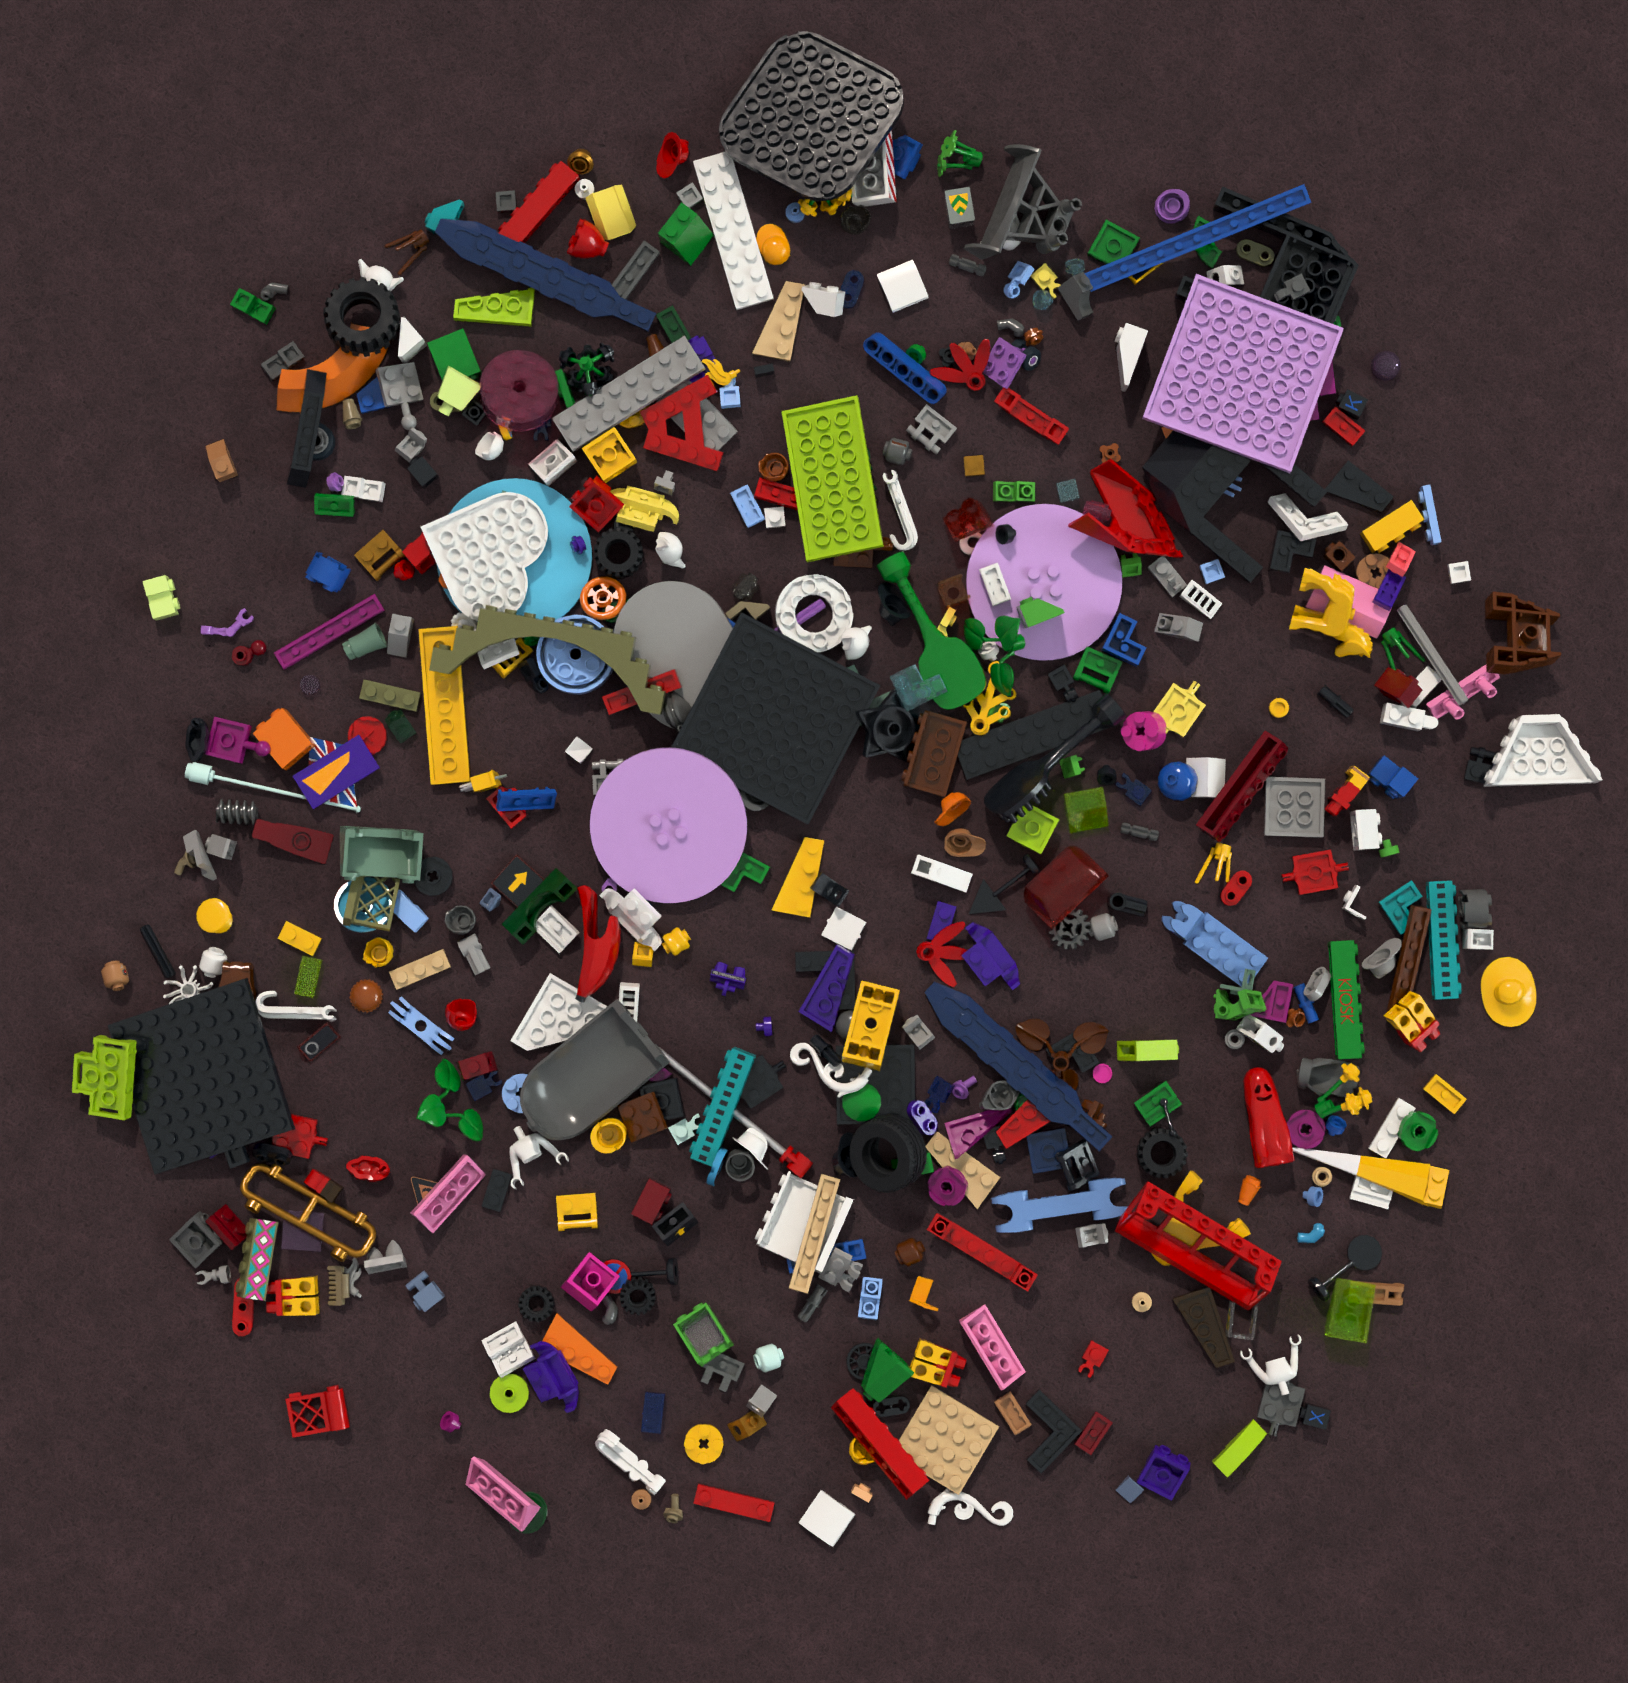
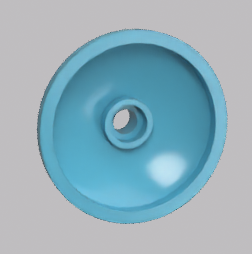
M364 878L368 887L377 882L375 878ZM351 880L339 889L334 901L335 914L341 924H343ZM380 885L371 889L376 897L384 893ZM368 891L360 896L364 904L373 900ZM388 896L379 900L384 908L391 904ZM376 902L367 907L372 915L381 910ZM362 911L356 915V919L359 920L369 918L368 914ZM384 914L375 918L379 924H385L388 920ZM351 924L350 926L343 925L347 929L355 932H370L376 930L374 928Z

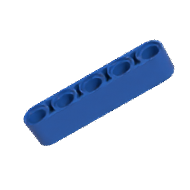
M873 333L864 341L863 348L871 357L928 403H937L945 396V385L883 334ZM872 340L877 343V347L873 345ZM887 352L892 355L893 359L888 357ZM902 365H905L908 371H905L902 368ZM917 377L922 379L923 384L917 380ZM932 389L937 391L938 396L933 394Z

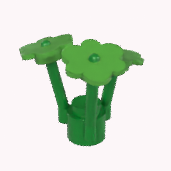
M953 130L950 137H946L944 144L941 146L942 153L938 155L937 163L938 177L943 175L946 168H966L971 170L973 166L978 168L982 162L983 154L957 141L958 137L955 136L957 130ZM956 145L965 149L966 151L956 148ZM953 152H957L963 155V162L966 163L947 164L943 158L950 157Z

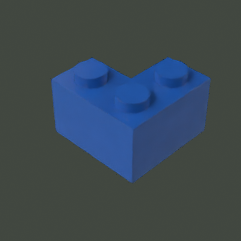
M1119 613L1101 651L1137 667L1147 648L1129 639L1137 621Z
M1385 755L1378 760L1367 774L1370 777L1369 781L1377 787L1379 785L1385 789L1384 793L1391 799L1403 798L1418 780L1406 768L1398 767Z

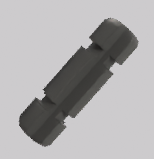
M952 254L949 259V265L959 266L960 269L971 273L975 272L976 275L984 276L986 272L985 265H977L976 262L963 257L961 259L959 256Z
M1122 823L1120 828L1121 833H1130L1132 836L1144 839L1149 838L1152 841H1157L1159 831L1148 830L1149 828L1136 825L1130 826L1128 823Z

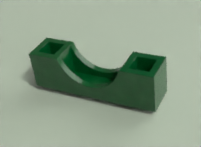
M555 868L502 925L524 945L537 931L536 921L543 909L555 902H565L578 888Z

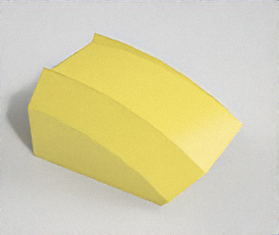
M614 185L586 197L594 224L603 235L604 240H611L631 233L636 227L622 185Z

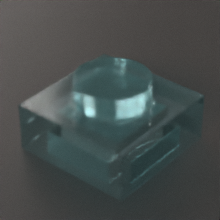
M1075 479L1056 483L1060 503L1080 498Z

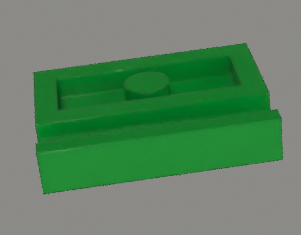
M1167 1081L1162 1082L1134 1102V1105L1149 1126H1152L1166 1116L1164 1108L1160 1106L1161 1099L1165 1098L1168 1100L1167 1108L1169 1113L1182 1105Z

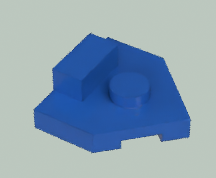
M907 135L898 137V139L892 140L895 175L906 179L909 171L913 172L921 157L919 152L923 144Z

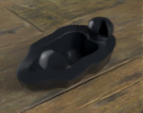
M196 717L191 720L187 728L185 748L192 762L199 761L207 751V740L209 738L207 723L203 719Z

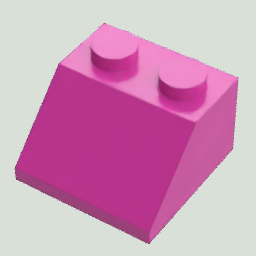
M589 1252L561 1288L592 1312L620 1276Z

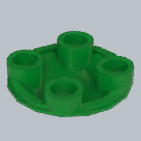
M867 1083L859 1091L843 1095V1109L853 1120L868 1121L879 1112L881 1097L878 1090Z

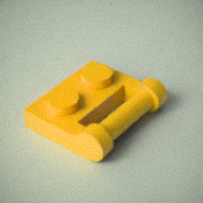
M596 1193L556 1196L558 1231L583 1227L598 1228ZM591 1213V1219L564 1221V1215Z

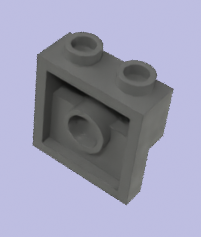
M201 1211L189 1219L169 1239L195 1269L224 1243L205 1222L210 1216Z

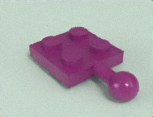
M214 717L205 755L242 764L246 749L254 750L259 756H266L270 753L271 747L266 741H259L258 743L248 741L252 728L251 725Z

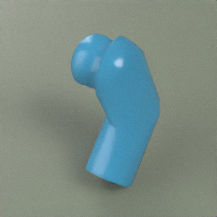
M1316 1223L1310 1233H1298L1297 1242H1317L1325 1233L1324 1226L1321 1223Z

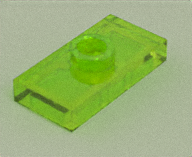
M302 956L294 994L314 998L322 959Z

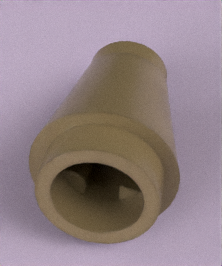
M354 399L343 400V424L346 426V429L360 427L362 418L354 403Z

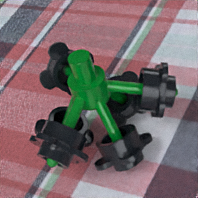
M602 342L599 344L600 348L597 351L593 350L591 345L586 344L583 347L584 350L577 356L573 352L572 347H568L565 351L562 350L559 354L561 369H565L566 366L572 367L575 363L579 364L580 370H571L569 372L570 379L567 384L570 387L579 388L578 392H584L585 395L592 396V394H596V390L601 389L604 384L611 382L613 379L610 366L594 367V362L599 359L604 363L609 360L614 362L612 347L604 345ZM591 371H594V372H595V373H594V379H595L596 381H598V383H597V382H591L590 373H589V372H591Z

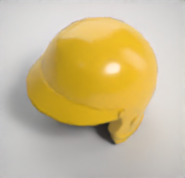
M607 1118L600 1123L598 1122L591 1131V1144L597 1151L605 1154L620 1149L626 1140L627 1131L625 1125L620 1120L614 1118Z

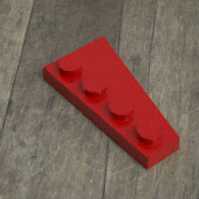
M1026 1100L996 1131V1134L1007 1149L1051 1121L1040 1113L1031 1101Z

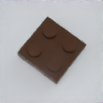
M654 1092L617 1106L631 1143L668 1128Z

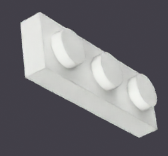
M1397 1098L1368 1149L1386 1159L1398 1139L1397 1133L1401 1121L1409 1112L1414 1111L1416 1108Z

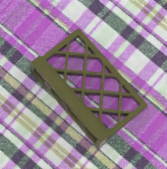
M367 876L356 877L355 881H351L342 925L350 926L354 924L390 932L400 879L393 877L379 879V877H374L377 882L368 887L364 881V878ZM391 878L395 886L387 890L382 882ZM380 885L384 893L376 897L371 889ZM368 891L373 900L364 904L360 896ZM388 896L391 904L384 908L379 900ZM376 902L381 910L372 915L367 907ZM363 909L369 916L366 920L356 919L357 913ZM384 914L388 919L387 925L379 924L375 918Z

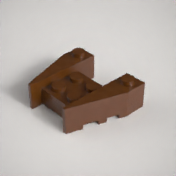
M1492 592L1485 600V619L1507 621V647L1493 646L1486 654L1487 673L1506 675L1554 664L1561 656V652L1551 651L1550 625L1557 621L1560 613L1548 608L1543 609L1535 606V603L1523 601L1512 593Z

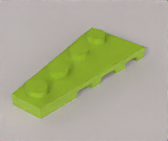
M528 288V290L523 291L513 290L510 293H494L490 296L455 299L453 319L454 321L531 327L535 289Z

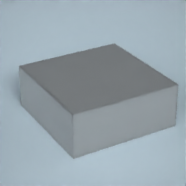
M693 182L676 193L681 202L689 208L703 200Z

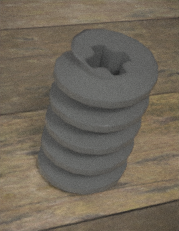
M220 799L216 810V823L221 819L223 824H226L227 820H229L230 824H234L237 821V824L241 825L244 821L245 825H250L252 821L253 825H255L258 819V807H255L254 801L248 806L247 801L244 800L242 806H240L239 800H236L235 804L232 805L231 799H228L227 804L224 805L223 799Z

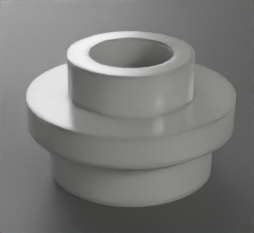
M1236 1029L1228 1031L1225 1035V1043L1229 1048L1238 1049L1244 1044V1035ZM1234 1035L1238 1037L1236 1043L1231 1041V1037Z

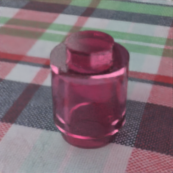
M1086 500L1082 514L1090 513L1104 524L1105 520L1109 521L1112 510L1109 509L1110 505L1095 500Z

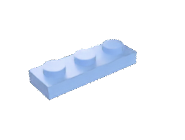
M1425 485L1419 488L1420 492L1417 493L1419 503L1423 504L1424 511H1421V515L1424 518L1423 522L1427 524L1425 537L1427 542L1430 541V545H1437L1441 543L1431 486Z

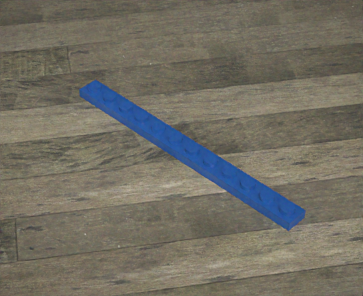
M1305 184L1086 272L1085 275L1093 286L1091 292L1311 203Z

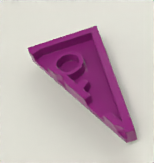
M1012 1108L1001 1111L988 1110L944 1123L955 1159L963 1155L1012 1112Z

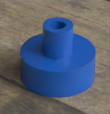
M1336 1115L1329 1116L1325 1123L1330 1136L1342 1134L1347 1126L1346 1122Z

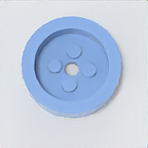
M570 615L555 620V622L562 623L563 620L574 621V625L582 627V623L594 625L593 629L601 630V627H604L598 621L584 615ZM539 638L536 656L540 672L553 687L564 693L579 695L592 692L601 687L613 672V669L595 654L575 644L555 638ZM573 649L581 651L579 659L571 658L570 653Z

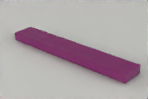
M373 594L277 650L274 654L283 670L385 610L376 594Z

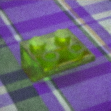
M1103 787L1063 794L1070 833L1109 826Z

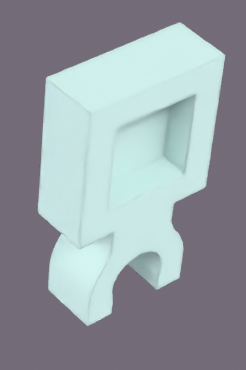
M699 1113L694 1115L689 1122L684 1118L668 1128L677 1145L695 1135L693 1130L698 1129L699 1125L695 1124V1119L700 1117Z

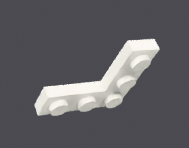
M1286 493L1269 498V505L1300 541L1347 529V522L1338 512L1307 519Z

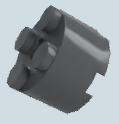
M1485 889L1460 890L1459 892L1462 896L1458 897V916L1463 918V922H1460L1461 928H1486L1487 925H1492V915L1489 914V906L1492 905L1491 894H1488Z

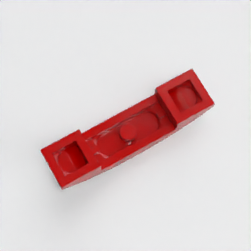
M1003 387L994 400V403L1008 414L1057 445L1060 444L1069 430L1067 426L1055 418L1052 419L1022 399L1019 394L1010 388L1006 389Z

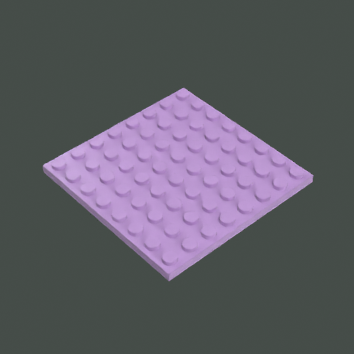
M1196 274L1142 419L1291 473L1344 328Z

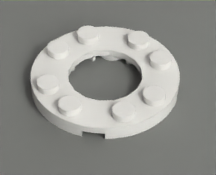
M813 574L798 577L782 590L777 599L775 607L777 627L780 633L816 652L830 650L841 642L844 632L851 628L853 612L850 597L838 582L827 576ZM808 595L823 597L832 609L830 625L818 633L804 630L796 620V606L803 597Z

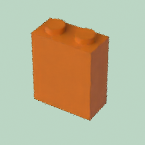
M278 708L271 713V718L268 721H263L257 725L256 731L253 734L259 741L269 743L271 747L269 754L282 769L288 770L313 749L316 744L288 710Z

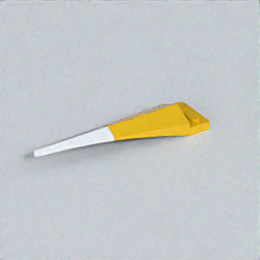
M1292 1148L1295 1153L1356 1175L1417 1203L1439 1209L1442 1208L1449 1174L1447 1169L1424 1163Z

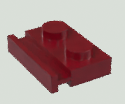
M226 1204L205 1221L231 1250L247 1238L246 1226Z

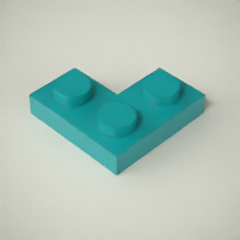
M1411 880L1378 903L1401 935L1405 932L1409 911L1406 907L1423 896Z

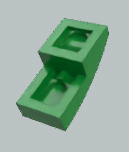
M241 288L238 289L230 303L232 307L266 325L276 310L271 304Z

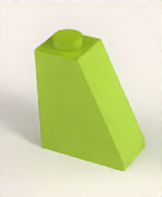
M1177 1040L1117 1041V1061L1178 1059L1179 1046Z

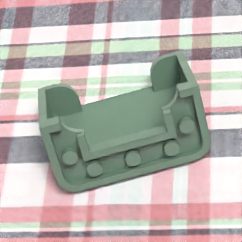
M340 826V876L344 877V880L355 881L356 877L360 876L393 877L402 879V883H414V880H420L424 833L409 829Z

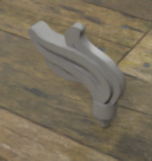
M353 1258L349 1269L344 1267V1274H349V1293L354 1297L361 1298L362 1295L354 1287V1282L360 1277L362 1269H358V1260Z

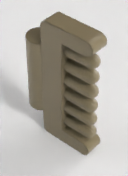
M328 1266L327 1270H333L329 1271L328 1274L335 1275L329 1276V1280H336L329 1281V1285H336L329 1286V1290H336L329 1291V1294L336 1296H329V1299L332 1301H328V1305H345V1298H350L349 1274H344V1266Z

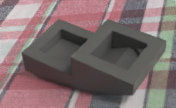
M294 341L278 350L277 354L261 363V368L270 380L274 381L280 377L282 369H291L305 356Z

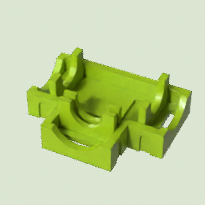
M99 1035L93 1038L94 1050L92 1053L81 1051L74 1054L72 1093L90 1095L88 1115L119 1120L131 1118L137 1040H117L108 1038L105 1035ZM105 1043H106V1044L119 1045V1046H122V1048H118V1047H114V1046H109V1045H108V1046H105ZM82 1063H83V1066H82V1082H81V1080H80V1068H81V1065H82ZM101 1108L118 1110V1113L106 1112Z

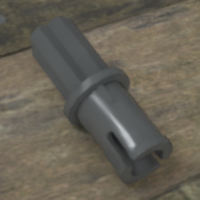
M817 1284L810 1297L806 1298L807 1302L799 1313L798 1318L803 1322H807L815 1309L819 1308L818 1305L828 1290Z

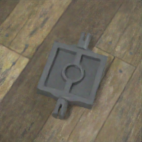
M1290 1380L1286 1382L1289 1394L1281 1395L1278 1384L1264 1385L1257 1417L1271 1422L1268 1433L1270 1435L1277 1436L1279 1425L1296 1427L1305 1388L1293 1385Z

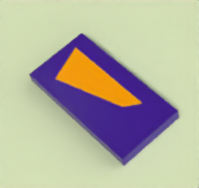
M357 735L293 775V778L311 807L316 809L377 771L380 767L361 736Z

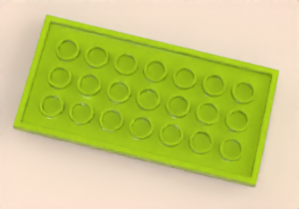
M856 395L782 411L806 561L811 562L884 547L859 397Z

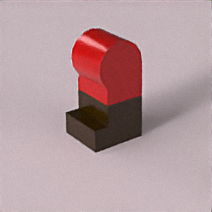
M313 1168L304 1180L306 1185L316 1190L317 1193L331 1203L336 1200L344 1188Z

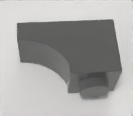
M1084 272L1072 276L1058 287V290L1078 321L1094 313L1089 300L1093 286Z

